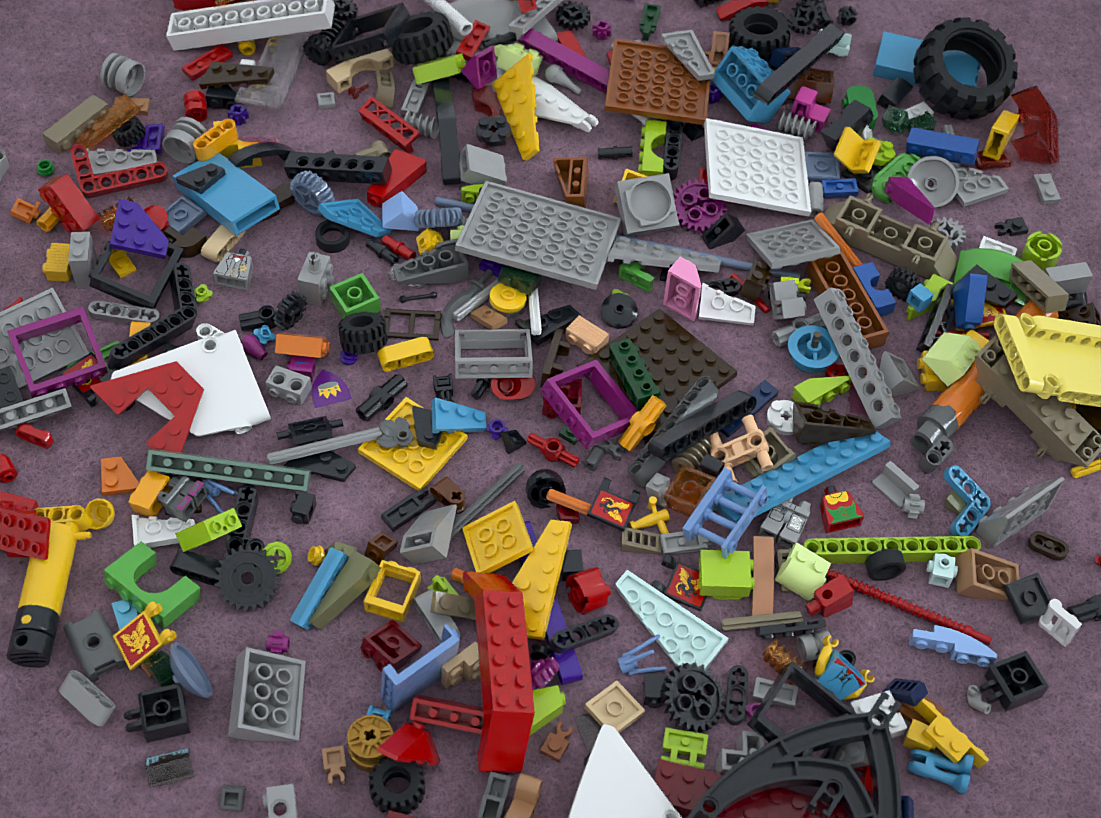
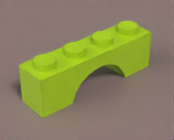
M646 120V125L642 126L641 136L644 139H641L640 149H643V151H640L639 162H642V164L638 166V173L648 177L663 174L664 159L656 156L652 150L664 145L666 121Z

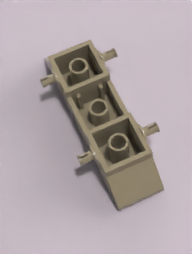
M868 193L864 200L849 196L847 201L831 204L825 211L824 215L848 245L901 268L904 267L906 270L910 269L913 273L930 279L935 274L949 281L957 267L958 257L947 242L949 237L936 231L940 226L939 222L933 221L930 228L916 223L914 227L881 214L882 209L871 203L874 195Z
M995 334L975 356L979 376L975 381L985 392L979 398V401L982 404H986L991 398L1002 408L1007 405L1033 431L1030 436L1040 447L1034 453L1036 459L1040 460L1046 453L1056 462L1062 460L1081 467H1088L1101 452V435L1068 402L1059 401L1057 396L1043 399L1036 393L1020 391L998 335Z

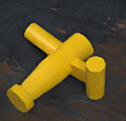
M651 496L647 508L652 513L635 522L633 520L629 521L628 524L633 529L646 528L657 524L661 534H667L669 531L664 521L670 520L667 509L657 511V498Z

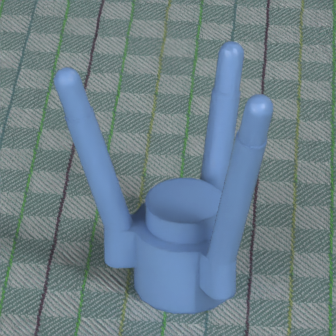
M206 478L203 481L208 493L206 499L211 502L219 514L224 511L212 497L219 496L222 491L231 495H238V491L223 485L215 479Z
M659 634L618 658L623 674L629 673L632 676L634 674L659 672L667 669L665 666L635 669V667H638L637 660L653 654L654 650H649L637 656L633 654L659 639Z

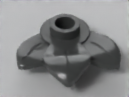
M398 417L395 422L391 420L379 422V428L383 435L376 441L378 445L385 448H393L397 445L399 447H407L413 441V434L409 430V423L404 418Z

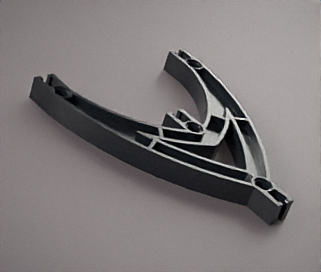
M883 691L869 712L820 721L769 742L745 757L719 778L700 798L687 818H717L726 809L746 797L765 790L786 786L819 787L805 810L813 814L817 800L821 799L829 806L827 810H822L820 818H828L838 802L843 807L847 818H901L899 771L888 726L901 703L896 700L893 706L890 705L888 708L891 712L889 714L879 709V706L882 705L885 699L888 700L890 696ZM872 719L878 720L880 725L874 724ZM864 741L872 780L873 804L861 780L849 764L835 760L803 756L842 744ZM827 787L833 788L836 795L830 794L827 791ZM703 805L711 806L713 812H706L703 809Z

